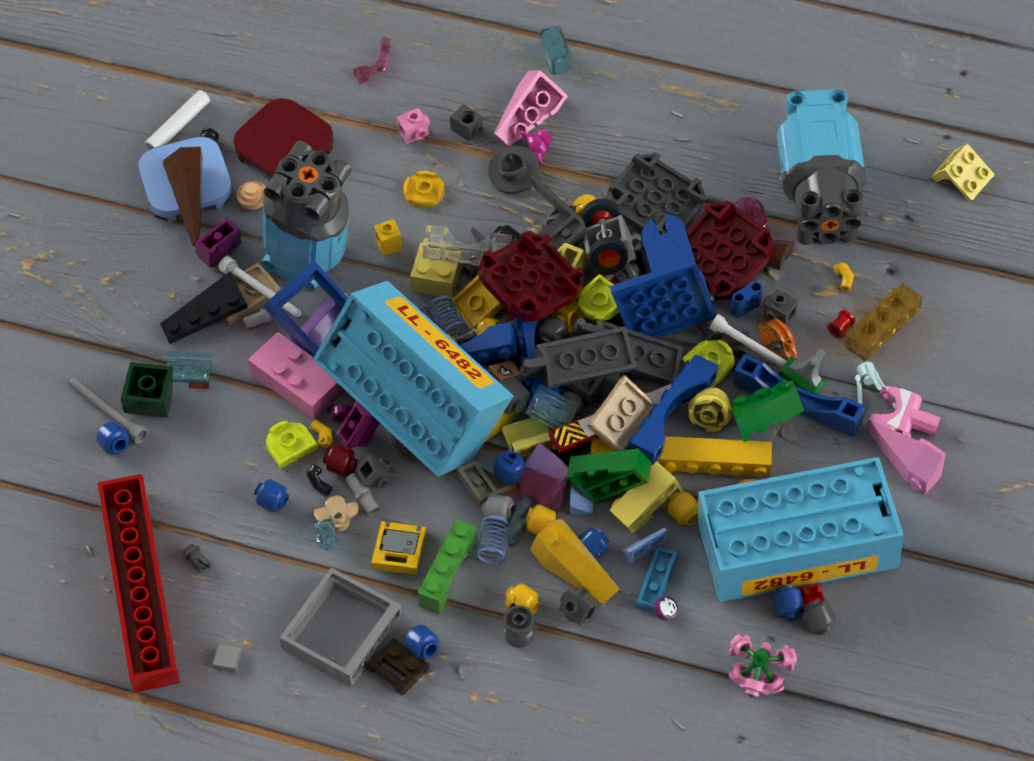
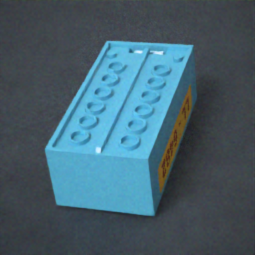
M388 280L350 294L313 358L327 374L438 477L474 460L514 397Z
M879 457L698 492V527L719 603L776 592V588L785 585H793L796 588L814 583H823L895 569L900 566L904 534Z

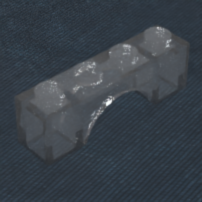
M427 225L423 242V258L433 261L442 260L479 266L484 253L488 250L493 253L511 244L512 235L490 233L481 242L465 244L454 239L448 227Z

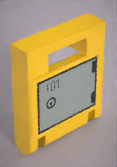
M381 521L371 561L372 569L417 575L427 527L422 526L421 531H418V526L392 522L387 527V522ZM385 556L406 558L407 561L406 563L386 561Z

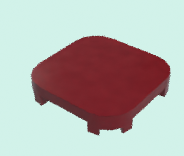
M280 98L266 104L238 129L234 135L233 143L236 156L241 162L246 160L272 178L276 174L280 160L289 154L297 141L309 144L313 151H324L330 154L333 149L334 138L332 128L326 121L297 102Z
M726 200L725 202L714 204L708 203L704 207L705 212L687 231L696 265L704 275L709 293L718 300L732 299L734 293L749 285L770 261L775 249L773 238L767 228L760 226L737 209L732 202Z
M530 231L523 232L519 240L493 253L489 250L484 253L479 266L478 275L481 283L512 316L524 322L540 320L579 298L583 288V271L580 267L577 269L573 268L552 246V238L547 234L544 237L538 234H530Z

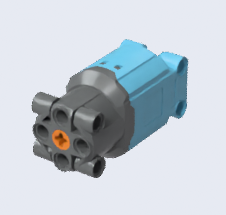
M842 89L793 91L789 93L786 106L787 120L779 127L776 136L783 191L790 200L796 203L798 218L796 238L799 243L804 245L813 243L815 239L824 244H831L839 239L848 243L853 242L857 239L858 229L862 224L861 208L863 194L861 190L866 183V171L859 125L846 112L848 94Z
M297 141L289 154L280 160L276 174L264 189L262 238L263 247L267 254L261 261V265L265 270L291 281L313 261L324 272L331 270L340 262L347 245L350 211L347 196L340 189L352 172V168L347 162L339 159L333 162L324 151H313L311 146L303 141ZM313 279L305 287L310 288L313 292L319 284Z

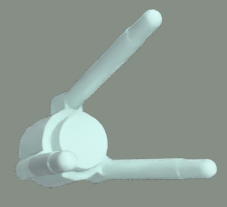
M872 362L861 363L857 367L858 375L854 377L857 383L858 403L863 404L862 383L865 385L874 383L878 390L885 387Z

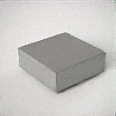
M219 644L213 667L215 669L237 672L242 648Z

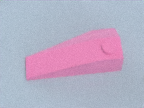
M541 70L528 71L517 86L494 135L507 147H511L523 138L520 134L521 131L528 133L534 127L542 124L546 118L554 115L568 95Z
M871 416L868 419L867 433L904 480L914 490L920 491L925 495L941 478L946 453L925 439L921 438L917 441L911 438V433L904 431L902 434L897 432L892 425Z

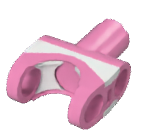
M892 386L882 387L879 393L880 397L887 401L895 411L890 414H872V417L892 425L901 434L904 431L910 433L911 429H915L935 436L941 417L919 410L922 398L918 394Z

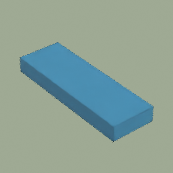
M656 546L636 601V607L655 612L654 604L657 599L665 594L678 558L677 551Z

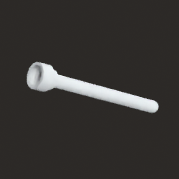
M225 256L219 263L220 271L225 274L231 271L232 275L234 274L267 298L271 299L276 294L238 268L236 260L230 256ZM287 302L282 307L295 317L301 315V310L290 302Z
M720 314L716 316L709 328L715 333L724 332L781 368L787 362L777 354L729 326L728 322L725 321L726 318Z

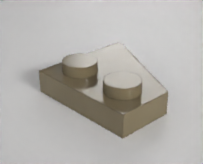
M478 461L457 468L456 471L457 476L478 506H481L492 494L505 496L516 491L517 488L515 483L507 484L499 481L493 474V470L487 469L485 465Z

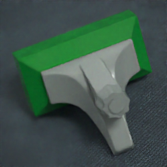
M820 348L815 354L804 361H799L791 355L778 372V375L787 381L793 380L795 386L818 394L827 382L818 374L820 362L826 352Z

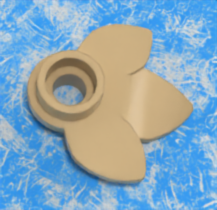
M333 495L327 499L326 507L314 509V516L319 523L328 524L332 530L341 532L348 528L350 519L358 514L359 506L357 502L346 504L343 497Z

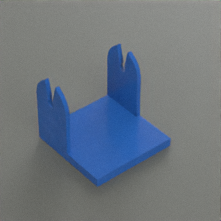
M666 214V234L660 235V231L652 219L649 220L642 231V240L651 273L609 286L626 328L654 338H659L716 318L704 275L696 265L685 226L680 218L670 214Z

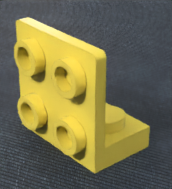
M966 144L954 150L931 177L936 183L943 179L946 181L950 179L967 200L971 201L990 181L994 173L975 151Z
M533 417L502 426V433L509 450L519 453L523 457L524 462L528 460L539 443L544 444L550 451L551 448L553 450L556 449L548 436L549 428L544 417Z

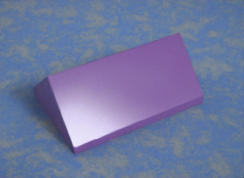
M329 296L301 327V330L320 348L342 309ZM291 338V341H292L294 344L298 345V344Z

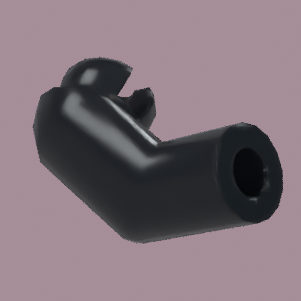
M316 464L311 465L310 469L306 471L311 486L325 496L330 495L333 487L319 478L318 475L322 472L321 468Z

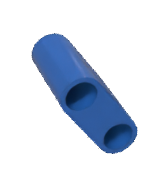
M752 282L733 294L731 314L734 317H742L760 306L763 289L760 282Z

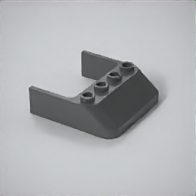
M532 175L530 178L535 190L559 211V215L538 235L544 237L545 234L549 235L552 238L551 244L556 250L564 243L573 245L586 232L584 220L538 178ZM474 227L471 229L475 241L482 248L486 247L492 253L498 250Z

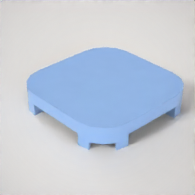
M194 137L153 148L141 156L139 172L154 216L158 215L159 217L168 218L169 222L176 221V215L181 214L163 166V160L180 147H201L202 208L216 205L217 209L224 207V202L232 195L231 181L220 148L212 139Z

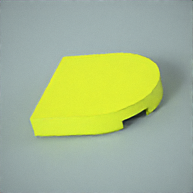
M600 274L582 289L578 299L580 312L586 318L596 321V319L602 321L609 320L619 313L609 287L614 284Z
M704 340L681 358L685 364L687 360L691 361L696 354L719 365L717 378L711 386L713 388L732 371L734 366L733 352L730 346L722 340Z
M279 422L270 428L266 438L267 450L280 469L319 449L316 440L301 423Z

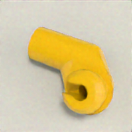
M845 262L835 264L834 272L843 278L840 290L850 292L854 279L853 272Z
M315 419L311 423L310 429L319 434L318 444L327 448L333 443V431Z

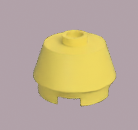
M705 388L689 402L688 412L691 423L694 426L696 423L698 426L705 428V432L722 430L723 426L727 425L732 418L729 398L718 388Z

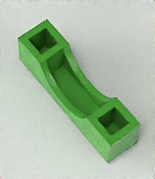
M458 519L455 520L418 591L419 607L438 614L441 613L450 596L452 582L461 562L465 558L469 559L478 541L477 526Z

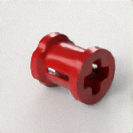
M841 310L835 321L827 325V329L831 335L840 339L844 337L845 331L855 324L856 320L851 313Z

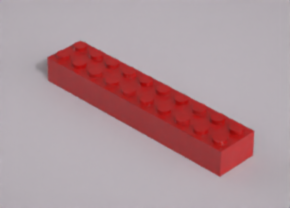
M137 474L98 482L123 643L133 692L180 683L143 475Z

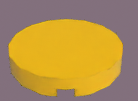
M418 171L405 180L403 185L404 197L412 206L419 208L432 207L443 199L445 194L444 182L436 173Z

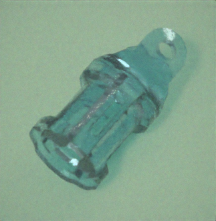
M329 515V519L318 523L314 521L318 546L326 550L335 547L337 536L335 534V523L331 515Z

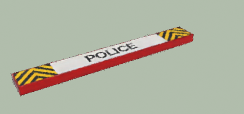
M672 383L645 394L658 405L663 392L666 389L669 390ZM595 413L549 431L548 436L559 453L598 438L587 427Z

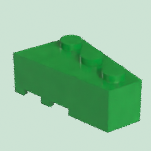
M793 380L781 381L774 387L768 389L761 388L754 394L739 396L730 402L744 442L750 440L749 435L758 430L761 433L767 431V426L777 420L779 423H782L804 411Z
M639 449L571 456L567 478L593 503L648 483L652 462Z

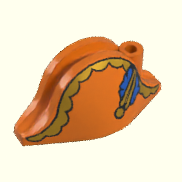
M773 319L770 322L761 321L757 324L763 347L786 361L791 355L798 360L794 336L787 325L779 319Z

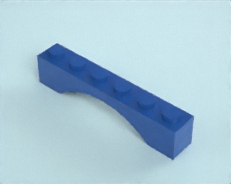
M514 317V329L518 332L517 349H520L521 352L519 358L520 368L526 359L536 358L534 335L539 320L524 322ZM541 377L522 382V385L530 393L526 408L529 409L530 417L555 416V412L561 408L558 387L547 389Z
M510 322L489 326L472 340L459 346L477 363L508 359L509 357L517 356V334Z
M696 354L691 361L687 360L680 376L676 375L672 381L671 388L663 392L660 403L652 407L649 418L643 419L637 434L633 433L628 441L629 450L639 449L652 462L651 465H654L663 453L665 443L663 426L668 416L677 406L695 397L701 390L711 387L717 378L719 365Z
M744 354L734 370L733 385L755 393L761 388L768 389L774 387L785 379L775 373L763 361ZM795 386L804 409L800 414L854 437L863 421L865 405L846 397L823 396Z

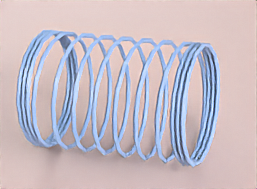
M439 296L429 304L428 311L437 326L439 324L438 321H442L436 320L439 314L449 309H454L452 314L454 312L456 314L459 313V315H452L454 317L458 316L456 320L452 318L442 323L445 325L455 320V322L446 326L443 331L444 333L449 331L450 327L460 323L466 326L462 333L467 331L468 325L451 296ZM446 297L451 299V301H444L451 302L444 310L436 313L430 311V307L438 300L445 299Z
M497 515L484 517L481 522L480 532L483 528L497 533L504 531L506 533L504 537H506L505 544L507 546L509 521ZM490 518L498 519L505 522L508 526L503 529H493L489 527L495 526H485L483 521ZM481 532V533H480L479 541H480V539H482L481 541H486V540H494V539H500V538L503 539L504 537L491 538V539H483V538H481V537H483V536H485V537H487V536H496V535H499V534L483 535V536H481V534L483 533V532ZM494 540V541H497V542H489V543H485V544H491V543H501V544H503L502 542H504V541H501V542H500V541H498V540ZM499 545L487 546L480 550L478 547L477 557L482 562L488 564H499L505 560L506 546L505 548ZM485 550L501 553L499 555H503L504 558L502 560L486 559L481 557L479 553Z

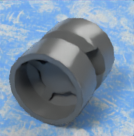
M518 605L509 608L504 614L503 619L505 640L513 647H526L533 641L535 635L533 613L525 606Z

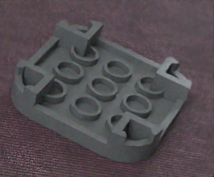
M653 152L652 155H640L637 153L615 182L611 183L605 199L613 201L619 208L620 215L623 216L624 221L640 232L643 231L645 225L652 219L659 229L660 235L666 234V214L680 218L686 228L700 211L706 197L701 186L702 181L697 177L692 181L659 160L661 155Z

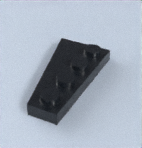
M230 271L161 322L160 325L169 344L248 308V305Z

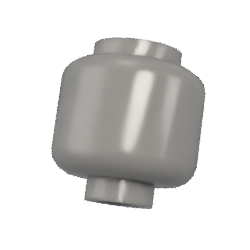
M492 494L483 502L482 514L485 517L489 515L502 516L510 523L517 505L510 496ZM492 518L486 519L488 522L501 523L502 525H507L502 520Z

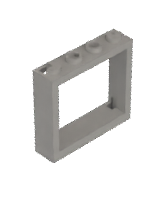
M331 567L324 577H320L316 589L309 592L302 608H298L295 611L288 627L285 626L283 628V633L279 637L281 649L352 687L366 668L368 661L373 658L402 617L401 604ZM334 587L384 613L345 668L296 642V639Z

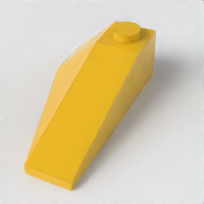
M563 519L552 520L536 535L530 551L541 565L574 587L587 589L591 593L590 595L602 605L620 590Z

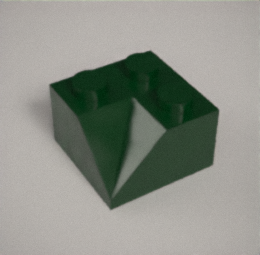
M130 362L120 398L124 413L167 418L172 401L174 368L172 366Z

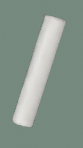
M198 90L145 141L144 145L147 150L166 145L210 102L209 96L204 91Z

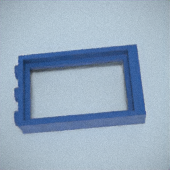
M313 261L268 300L263 308L301 349L315 357L319 348L288 316L282 307L313 279L341 309L348 300V297L322 268Z

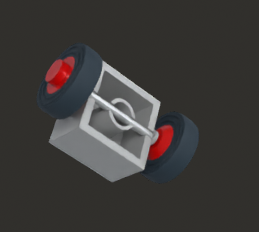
M601 198L589 202L582 212V219L586 225V232L583 235L586 255L595 273H616L622 270L629 261L635 259L631 234L623 216L620 215L619 208L613 201Z

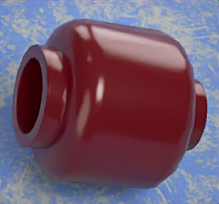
M336 444L332 448L328 447L326 450L323 464H325L327 471L345 477L350 471H355L358 459H355L354 450Z

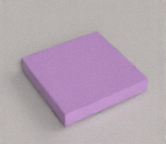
M539 443L525 462L522 475L517 482L542 505L549 507L568 480V466L544 444Z

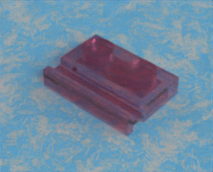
M526 467V473L522 477L516 498L534 506L540 504L554 510L558 514L565 493L563 491L568 482Z

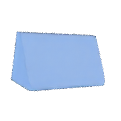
M571 482L570 515H593V502Z
M666 528L657 529L620 551L621 555L628 564H631L653 551L656 546L665 544L667 539Z

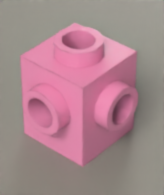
M419 108L396 117L398 132L406 144L429 135L428 126H430V121L427 115H423Z

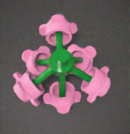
M739 634L736 635L731 641L728 654L732 657L737 655L740 658L750 655L752 663L749 666L735 664L734 670L729 672V678L739 685L740 688L746 689L745 694L750 697H759V693L767 695L769 693L781 692L784 689L782 682L785 678L776 672H770L768 665L777 662L780 668H788V671H793L797 661L795 650L793 648L789 649L787 645H784L782 649L777 651L776 655L773 654L771 645L767 642L762 643L760 648L751 650L750 636L745 635L742 637ZM761 670H764L765 675L760 682L758 681Z

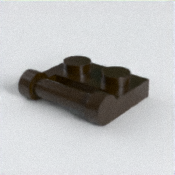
M393 637L375 657L368 661L366 669L372 673H377L393 685L399 694L404 695L429 669V663L422 658L417 659L402 643ZM385 662L406 679H399L381 664Z

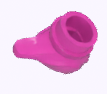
M545 129L537 131L536 135L521 131L520 134L528 142L529 150L536 155L539 163L542 164V157L545 156L547 147L553 142V138Z

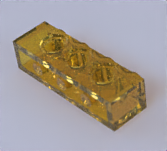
M904 283L898 288H893L885 300L879 301L871 313L865 314L857 326L851 327L845 335V348L865 362L921 310L923 297Z

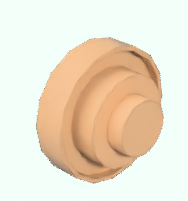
M250 181L241 185L237 190L239 205L247 210L261 208L265 197V186L256 181Z

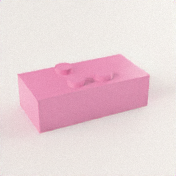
M279 332L248 359L252 376L313 420L317 419L344 393V389L313 360L314 357Z

